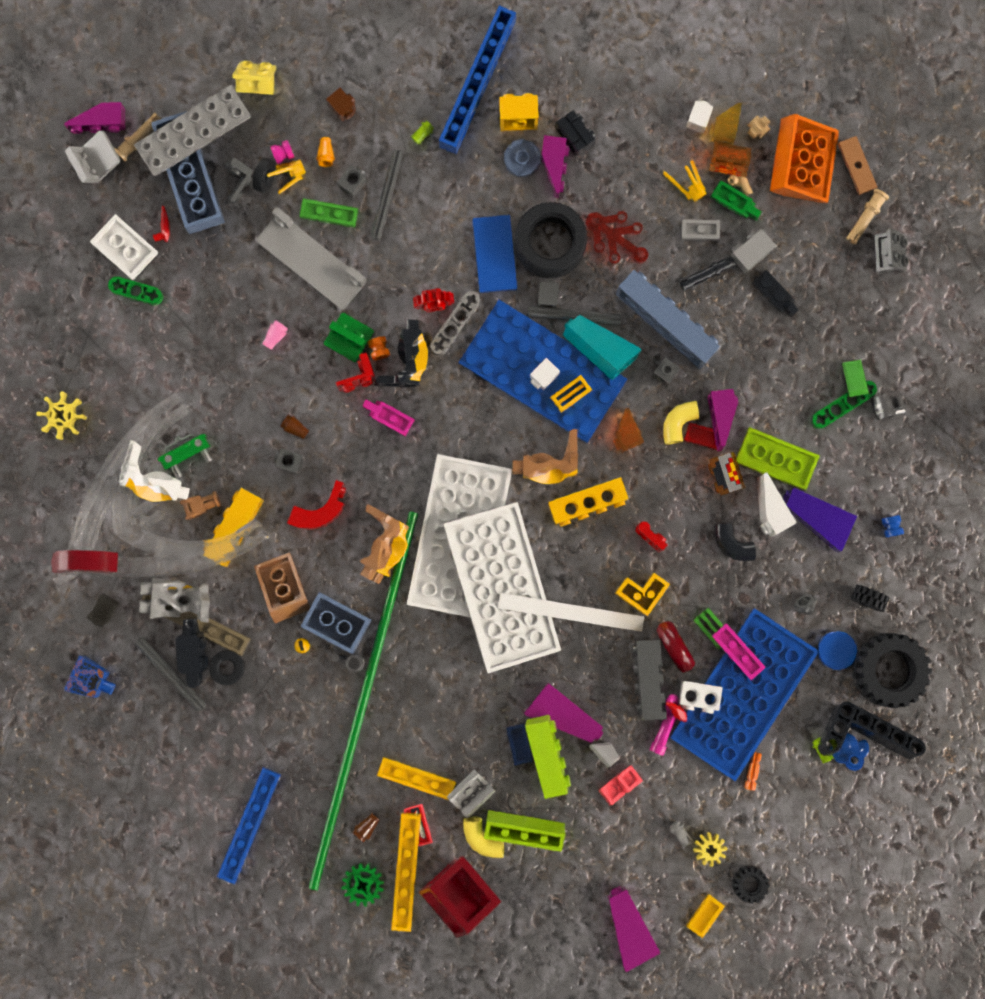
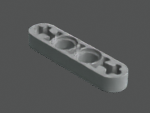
M469 291L463 296L430 344L433 354L437 356L444 355L480 304V297L476 292ZM474 296L476 303L470 304V306L468 307V309L471 310L470 312L466 308L461 307L462 304L466 307L468 304L467 298H472ZM458 311L466 313L464 320L459 321L456 319L455 315ZM446 327H454L455 334L447 336L444 332ZM440 335H442L446 340H449V342L447 343L446 341H444L442 344V347L444 349H439L438 351H436V346L434 344H440V342L442 341Z

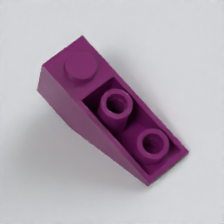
M102 102L65 122L64 126L69 132L74 134H81L82 131L118 133L120 130H125V107L121 102Z
M544 135L541 160L556 198H559V192L563 193L565 181H561L562 174L566 175L567 163L563 162L564 156H568L569 145H566L567 138Z

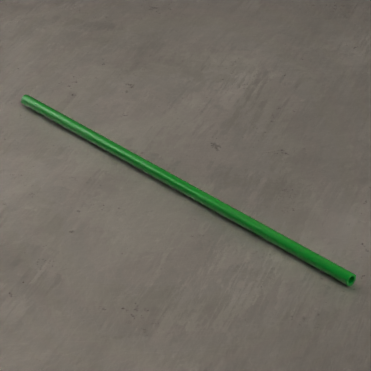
M409 511L406 525L409 526L405 538L408 547L401 560L395 564L309 883L308 888L312 890H318L417 521L418 513Z

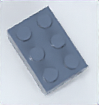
M319 592L300 627L354 654L372 619Z

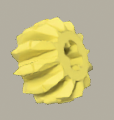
M707 832V838L705 839L701 834L702 842L695 840V844L699 847L693 849L695 853H699L696 859H702L703 865H706L709 860L711 867L714 866V860L721 864L718 858H726V855L721 853V851L727 850L726 846H721L725 842L724 839L718 840V834H715L712 838L710 832ZM709 845L715 848L714 851L711 850L713 852L711 854L706 851V848L709 849Z

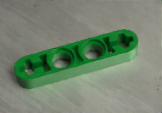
M866 381L867 387L870 386L872 388L870 390L871 394L855 396L857 399L855 405H850L847 402L849 395L847 392L822 408L811 417L812 426L816 429H823L876 394V384L872 381ZM833 405L840 407L841 413L839 415H834L831 412ZM826 414L829 416L822 421L823 425L816 423L817 416L822 417Z

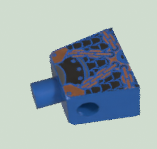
M79 656L64 690L97 698L101 692L111 695L116 684L107 681L110 673L108 670L86 656Z

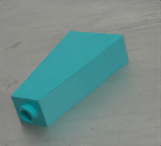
M578 315L574 320L572 318L569 319L564 326L566 329L563 336L611 380L615 379L631 365L642 350L581 315Z

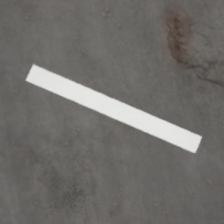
M500 593L499 609L640 632L643 629L644 616Z

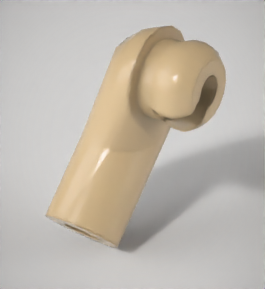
M730 175L728 177V183L732 186L740 187L746 196L753 193L747 177Z

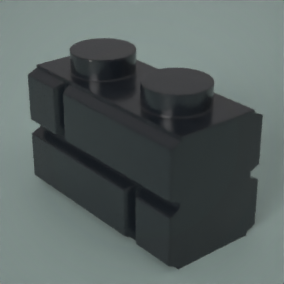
M572 110L556 121L555 129L562 138H567L566 144L569 145L574 155L579 157L595 145L596 135L591 128L587 129L584 125L585 120L580 113L576 114Z

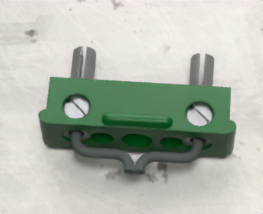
M189 434L184 438L179 436L174 438L175 442L164 449L165 454L158 457L157 460L162 463L165 470L171 468L176 479L181 478L182 474L177 464L199 452L206 463L212 461L207 451V448L211 447L206 438L207 434L199 436ZM190 437H194V439L167 452L169 448L177 444L178 440L184 441Z

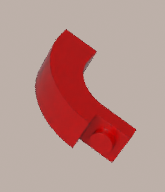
M336 480L328 502L320 509L305 510L293 506L287 524L306 530L319 529L331 524L339 517L346 505L339 501L340 498L343 499L347 489L344 487L345 484Z

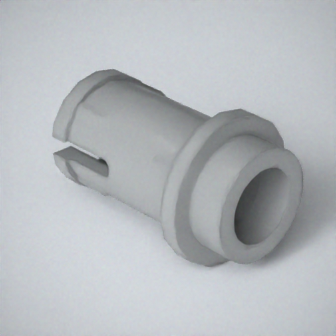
M676 821L669 827L671 829L670 832L671 834L674 833L682 847H686L693 839L684 829V824Z

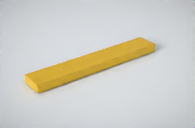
M401 813L391 930L411 932L421 814Z

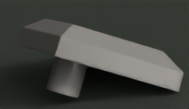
M610 742L589 746L607 768L619 760V756Z

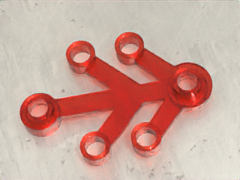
M619 211L617 215L602 216L598 212L590 213L586 218V226L589 230L593 231L595 243L593 249L596 253H602L605 250V244L601 241L602 231L607 235L610 253L609 262L615 265L620 261L616 242L633 254V260L636 263L642 264L646 262L648 251L643 247H636L621 236L626 234L639 235L643 229L641 223L635 222L632 226L611 229L606 224L615 222L619 224L625 223L628 217L626 212ZM619 215H624V216H625V219H624V220H620V219L618 218V216H619ZM592 219H598L599 223L593 224ZM634 226H639V227H640V230H639V231H635V230L633 229V227H634ZM596 245H602L603 249H596ZM643 252L644 257H639L637 253ZM615 255L618 257V260L613 261L611 257Z

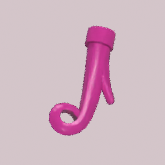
M670 694L665 700L667 719H663L657 736L652 741L649 749L659 755L665 754L669 734L678 720L666 705V702L678 705L679 700L676 694Z

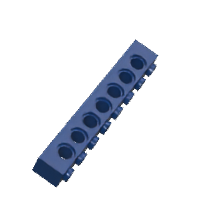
M500 5L498 6L439 138V148L457 155L516 23V12Z

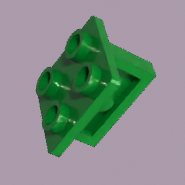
M342 312L336 322H331L329 326L330 333L324 341V345L356 363L360 357L359 355L362 354L367 346V342L373 336L374 330Z

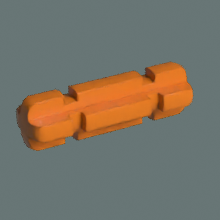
M754 752L750 758L751 762L748 764L746 775L748 779L745 781L744 786L747 790L756 789L757 783L755 780L758 778L761 753Z

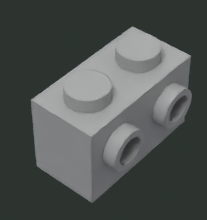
M762 229L758 232L754 230L746 237L748 241L743 245L740 242L732 249L733 254L731 257L744 274L769 255L777 246Z

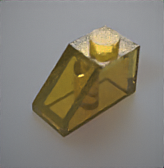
M737 103L716 117L715 122L710 124L709 134L712 135V142L728 145L734 144L742 103Z

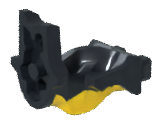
M407 319V328L402 329L397 347L398 355L404 363L405 369L391 376L378 375L375 380V386L400 388L420 386L421 375L427 366L428 349L422 330L419 329L418 320Z

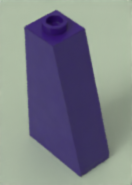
M796 488L786 491L783 500L791 514L834 551L842 552L857 516Z

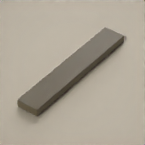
M143 595L141 600H150V595ZM166 605L165 609L171 610L173 609V607L171 605ZM188 611L181 613L180 617L165 618L183 626L184 619L197 618V614ZM197 618L200 632L204 631V637L240 656L243 655L251 638L209 618L208 622H201Z

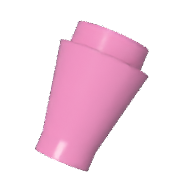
M275 320L274 323H271L262 344L272 350L287 334L288 328Z

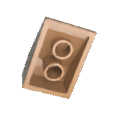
M290 552L254 566L274 623L310 610L308 598Z

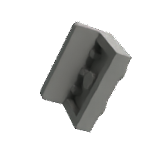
M474 769L447 798L466 818H469L495 793V790Z

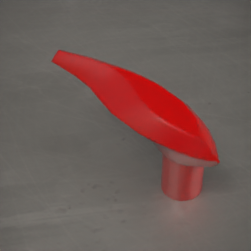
M164 206L161 208V232L153 234L155 242L163 239L167 242L169 239V220Z
M666 702V705L671 709L676 719L687 722V714L682 707L672 702Z

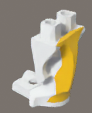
M130 440L125 461L121 466L120 486L128 487L138 497L153 502L177 501V497L187 500L190 488L182 487V482L160 471L141 475L138 466L141 446L135 441Z

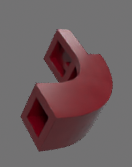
M62 550L53 553L51 559L53 573L117 572V552Z

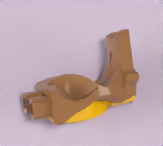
M577 429L569 431L568 445L562 460H557L546 453H537L532 456L524 455L523 460L513 461V475H523L524 479H530L541 484H556L562 482L567 477L577 476Z
M367 504L366 512L383 525L384 533L374 540L371 547V555L360 560L365 565L360 575L380 584L384 575L391 576V568L403 557L408 547L405 536L409 526Z

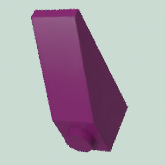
M733 389L711 391L707 397L717 452L722 451L726 445L738 406V397L734 395Z

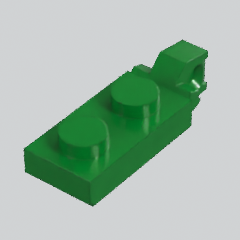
M720 180L710 196L711 199L746 219L750 217L757 221L762 211L754 207L753 199Z

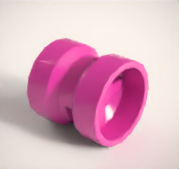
M288 140L283 141L281 145L270 146L277 164L282 163L285 158L289 160L295 158Z

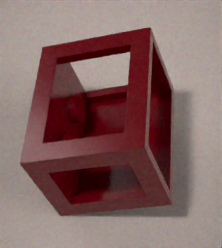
M464 856L452 860L419 891V894L456 938L468 935L501 903V900Z

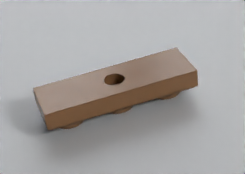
M857 136L839 142L838 147L858 196L877 189L878 187Z

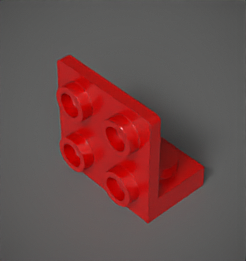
M367 353L360 354V360L357 361L362 374L335 382L340 392L348 393L354 391V387L357 386L368 387L373 385L376 377Z

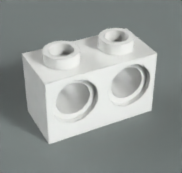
M681 680L678 704L683 705V709L694 710V707L702 708V712L713 714L714 710L719 711L723 687ZM689 690L695 693V698L692 701H687L685 698V694ZM711 693L714 696V702L708 705L705 702V696Z

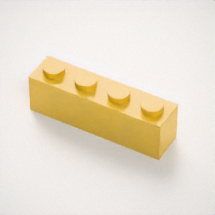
M243 488L234 493L232 505L230 508L227 507L222 515L224 518L222 523L215 527L212 541H208L204 547V556L224 567H228L264 502L263 499Z

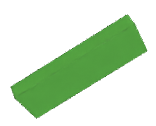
M303 198L299 217L355 228L359 209Z

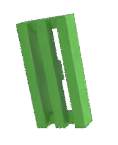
M707 608L693 621L719 650L721 647L699 621L702 618L714 633L717 629L705 616L706 614L711 617L719 628L723 626L713 612Z

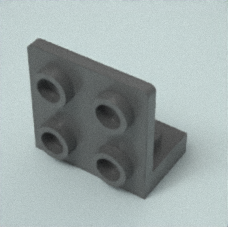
M234 157L229 159L224 167L228 169L227 172L235 178L239 176L240 178L224 202L226 204L238 202L243 195L241 190L243 187L248 186L253 179L251 174L254 170Z

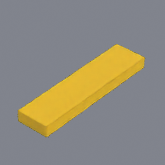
M383 757L377 773L379 777L448 800L447 796L454 790L457 782Z

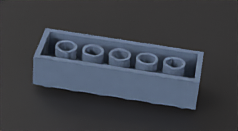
M187 111L151 122L153 131H157ZM199 149L166 170L185 229L189 234L225 223L202 149Z
M633 270L618 286L616 296L700 370L720 348L718 340L712 335L708 336L699 323L692 322L689 319V314L682 309L680 311L671 298H665L661 294L659 287L647 282V277L642 272Z

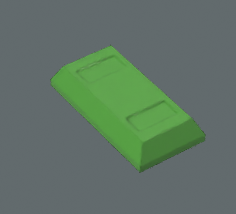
M861 359L842 363L849 397L869 394Z

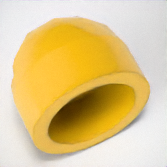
M299 638L295 641L294 648L298 653H306L310 649V642L305 638ZM299 641H302L303 651L300 649Z

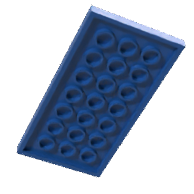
M501 300L497 301L458 362L464 368L567 432L577 429V438L586 444L627 381V378L620 374L611 380L574 345ZM547 358L560 371V374L544 390L541 388L537 389L530 382L532 380L530 374ZM582 375L592 391L561 413L550 397ZM579 381L571 388H569L567 391L558 396L556 399L559 401L561 398H563L572 390L581 385L582 382ZM582 388L580 391H578L573 396L568 398L561 404V406L563 407L565 404H567L572 399L577 397L579 394L585 391L586 388Z
M755 608L752 609L737 632V636L766 668L754 679L750 680L724 652L704 683L706 685L723 687L719 711L714 710L712 714L702 712V708L694 707V710L687 709V722L680 721L669 737L734 781L737 780L819 653V650ZM711 693L705 696L706 704L709 705L714 702V696Z

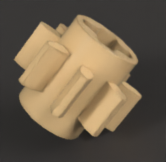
M757 115L747 125L750 128L748 134L753 139L756 137L762 139L771 130L769 128L770 120L766 116L760 118Z

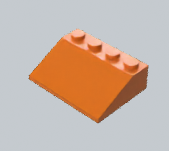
M798 114L781 118L770 191L786 197L828 203L839 130Z

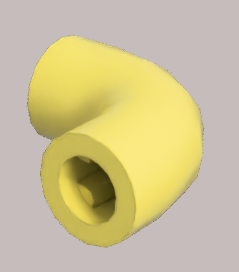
M697 401L678 405L668 413L663 423L665 445L683 442V425L688 421L699 419Z
M473 816L463 819L466 841L475 852L491 858L504 857V842L484 839L481 817Z

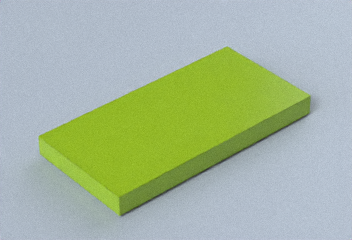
M748 427L734 463L761 474L768 473L773 479L806 491L820 455Z

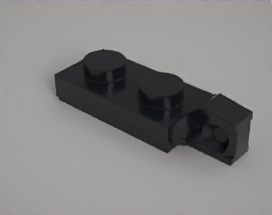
M767 270L752 282V285L777 311H786L791 317L799 311L793 304L795 300L791 294Z

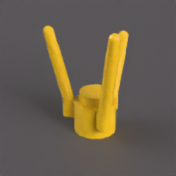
M299 159L276 165V169L279 170L267 173V177L287 171L290 177H295L278 190V194H281L294 183L302 180V175L306 174Z
M693 160L690 161L695 178L689 167L685 166V170L692 182V185L688 187L689 192L667 172H663V175L688 200L692 198L696 202L707 194Z

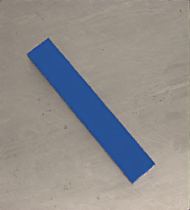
M265 767L262 768L217 875L218 878L234 885L236 884L281 774Z

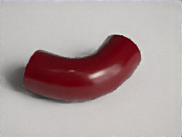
M670 621L661 623L656 631L673 663L681 672L690 671L695 665V660L674 623Z

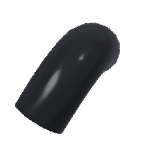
M733 524L714 525L716 543L724 555L737 561L756 560L754 542H739L736 540L733 534Z

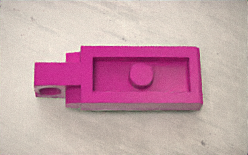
M366 399L362 405L363 408L370 411L369 416L372 419L405 437L415 419L382 401H376L374 404Z

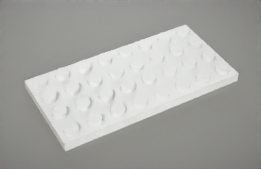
M437 454L407 605L470 617L443 524L505 506L512 469Z
M518 502L443 524L486 672L491 673L561 651L552 617L498 608L500 593L546 600Z

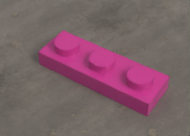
M727 623L711 636L750 680L754 679L766 668Z

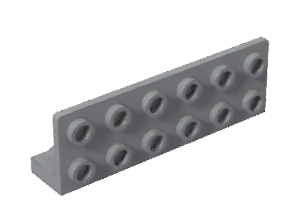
M229 85L135 143L134 146L152 174L157 176L251 118V115L232 85Z
M276 207L272 212L275 218L256 239L257 243L338 308L345 310L367 283L366 278L351 265L348 267L295 225L291 217Z

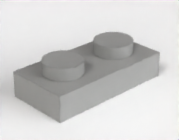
M682 219L681 240L719 241L720 220Z

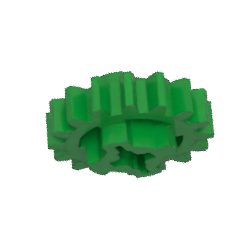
M361 862L359 863V868L353 865L351 867L352 872L347 870L346 875L348 877H343L342 879L346 883L342 886V889L347 890L344 897L350 896L349 902L351 903L355 900L356 906L363 902L364 907H367L368 901L374 904V897L379 899L381 895L378 892L384 891V888L380 885L384 884L385 881L379 879L382 872L376 873L377 867L375 866L371 869L370 863L363 867ZM362 872H367V873H370L371 875H370V876L363 875ZM354 876L355 885L350 887L351 878ZM361 881L368 883L366 889L363 886L359 887ZM376 882V889L372 893L371 885ZM357 893L363 894L364 897H359V896H357V895H355V894H357Z

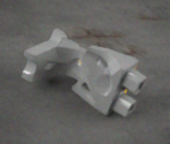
M151 577V582L140 583V595H150V600H139V612L149 613L150 619L157 617H180L181 613L190 611L197 614V618L201 622H208L210 604L208 584L192 587L185 585V582L180 580L171 581ZM179 597H186L188 602L186 604L180 603L178 601ZM171 605L173 609L166 610L165 606Z

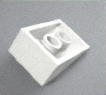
M768 473L758 477L760 522L762 523L760 527L765 535L768 534L771 537L796 524V521Z

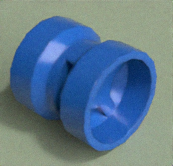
M901 515L881 519L882 525L887 528L884 531L885 538L904 534V529L899 527L902 521Z

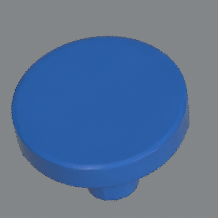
M833 631L820 638L818 656L822 665L833 670H843L854 663L857 657V645L849 634Z

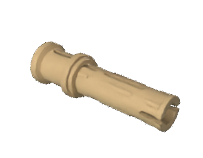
M153 113L130 137H125L124 142L118 148H114L123 162L127 161L126 158L133 151H137L134 144L153 132L151 122L161 119L156 113Z
M874 189L873 196L864 205L865 210L846 237L848 241L850 240V243L856 245L874 215L880 213L881 206L889 199L885 192Z

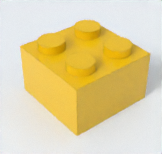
M525 93L522 96L505 94L503 97H499L500 131L538 130V95Z

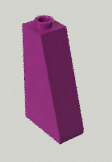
M547 683L524 712L530 718L550 715L551 721H555L557 729L590 743L593 740L597 742L604 733L601 731L604 727L549 683Z
M618 886L610 891L611 894L608 895L622 965L624 970L628 972L659 955L660 951L626 887L621 888V886Z

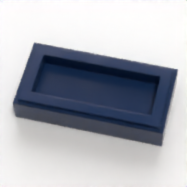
M525 723L506 727L514 765L533 762Z

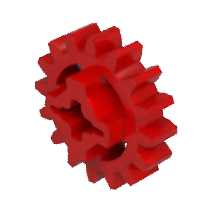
M441 288L424 290L421 295L413 297L414 308L426 310L427 313L443 311L446 306L454 304L453 292H445Z

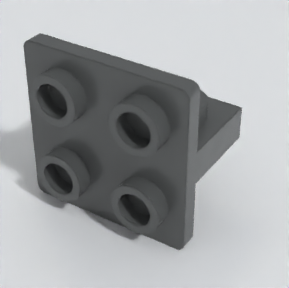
M888 228L886 233L874 235L876 271L878 273L894 270L907 272L909 260L906 255L908 242L905 235L892 228Z

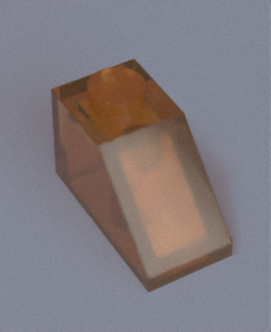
M629 408L624 410L614 436L615 440H613L617 451L620 450L621 453L644 444V440Z

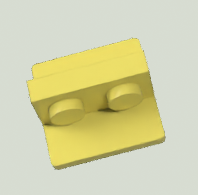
M251 61L239 63L233 73V78L236 81V92L273 95L276 65H271L269 62L252 64Z

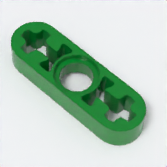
M118 276L109 280V290L115 295L153 306L159 305L163 301V293L156 287ZM120 281V284L127 288L126 290L123 288H118L116 290L114 284H118V282ZM134 286L141 288V292L137 296L131 294V289ZM145 289H147L146 292L149 294L156 292L158 298H154L152 301L151 297L145 295Z

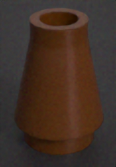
M288 414L280 425L284 429L283 431L298 436L303 440L310 431L294 415Z
M371 813L354 827L355 830L352 833L364 843L366 840H369L380 820Z

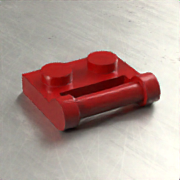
M644 521L636 526L635 532L658 553L668 546L665 543L666 538L660 533L655 534L652 532L648 522Z

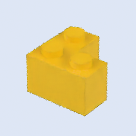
M655 573L651 574L643 587H640L626 577L614 594L644 616H648L670 584Z

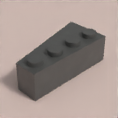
M660 640L635 641V645H632L633 657L636 656V664H633V674L637 676L634 692L635 695H638L639 703L635 704L636 715H639L642 720L667 719V714L663 712L662 708L665 705L664 691H661L664 680L663 673L660 671V667H662Z

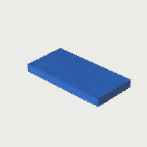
M510 215L473 218L480 293L517 290Z

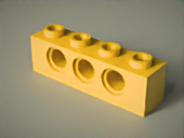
M620 477L550 501L548 506L554 524H559L562 527L571 524L570 520L578 518V521L588 518L589 513L595 511L596 514L606 512L607 507L614 505V508L626 505L625 501L629 498ZM609 492L612 496L611 501H603L602 493ZM584 499H592L594 506L586 508L583 504ZM568 504L574 505L576 512L568 514L565 511V506Z

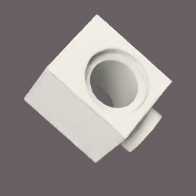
M695 101L686 128L704 133L713 106H710L706 101Z
M546 358L530 374L532 379L530 382L537 389L541 388L544 390L560 374V371Z

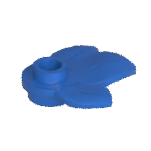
M847 733L841 749L833 754V759L838 763L845 764L851 771H858L863 767L864 758L869 753V744L867 740L858 742L853 735ZM851 758H856L858 763L853 764Z

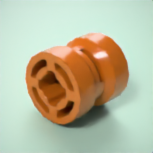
M385 336L376 337L367 342L369 348L373 351L371 353L373 361L381 360L391 355L389 349L385 348L387 344Z

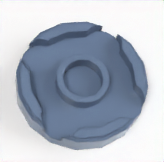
M518 139L510 143L504 153L506 169L517 177H527L535 173L541 163V153L537 145L525 139Z

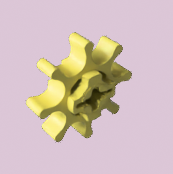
M61 391L59 402L53 403L51 398L45 397L44 400L48 402L49 410L44 413L39 411L36 413L37 416L47 417L48 419L47 425L42 427L41 430L48 433L51 428H56V438L59 440H63V432L66 429H71L73 434L78 435L79 431L74 427L75 421L87 419L85 415H77L75 412L76 407L82 404V401L75 399L73 403L67 404V393ZM58 411L63 413L62 415L66 421L60 419L61 416Z

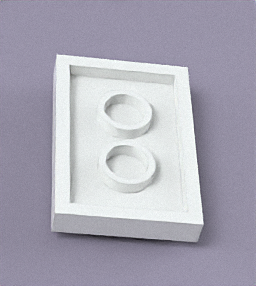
M116 214L90 241L91 244L132 280L158 254L149 243Z

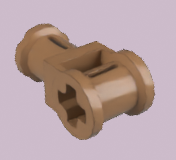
M216 491L204 497L199 495L180 501L186 513V520H191L208 513L207 510L210 508L221 507Z

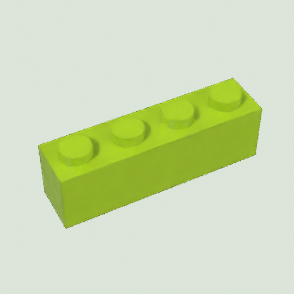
M550 715L527 719L525 728L544 798L568 794L571 781L569 775H566L564 771L566 769L565 758L560 756L561 743L555 737L554 732L557 731L555 721H551Z
M488 810L484 839L562 852L565 838V823Z

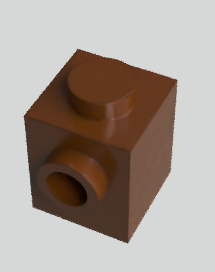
M341 87L326 98L328 106L342 122L345 119H350L355 114V99L350 93L346 94Z

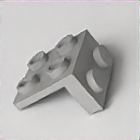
M98 131L83 147L69 146L65 150L70 163L73 165L82 183H98L120 163V158L104 131Z

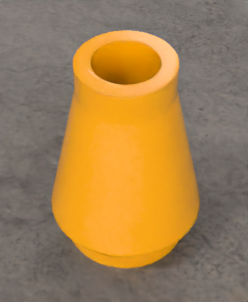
M328 137L320 138L316 161L321 167H330L335 161L331 139Z

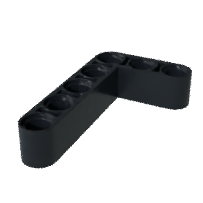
M848 701L839 704L833 709L818 744V750L823 756H831L841 749L848 730L851 728L907 759H915L923 755L926 750L924 742L919 738ZM841 708L846 710L847 716L842 713ZM859 717L863 719L864 725L859 722ZM834 725L839 727L840 733L835 731ZM876 727L881 729V734L877 732ZM894 736L898 738L899 744L894 741ZM827 742L832 744V750L827 747ZM911 745L915 747L916 753L912 751Z

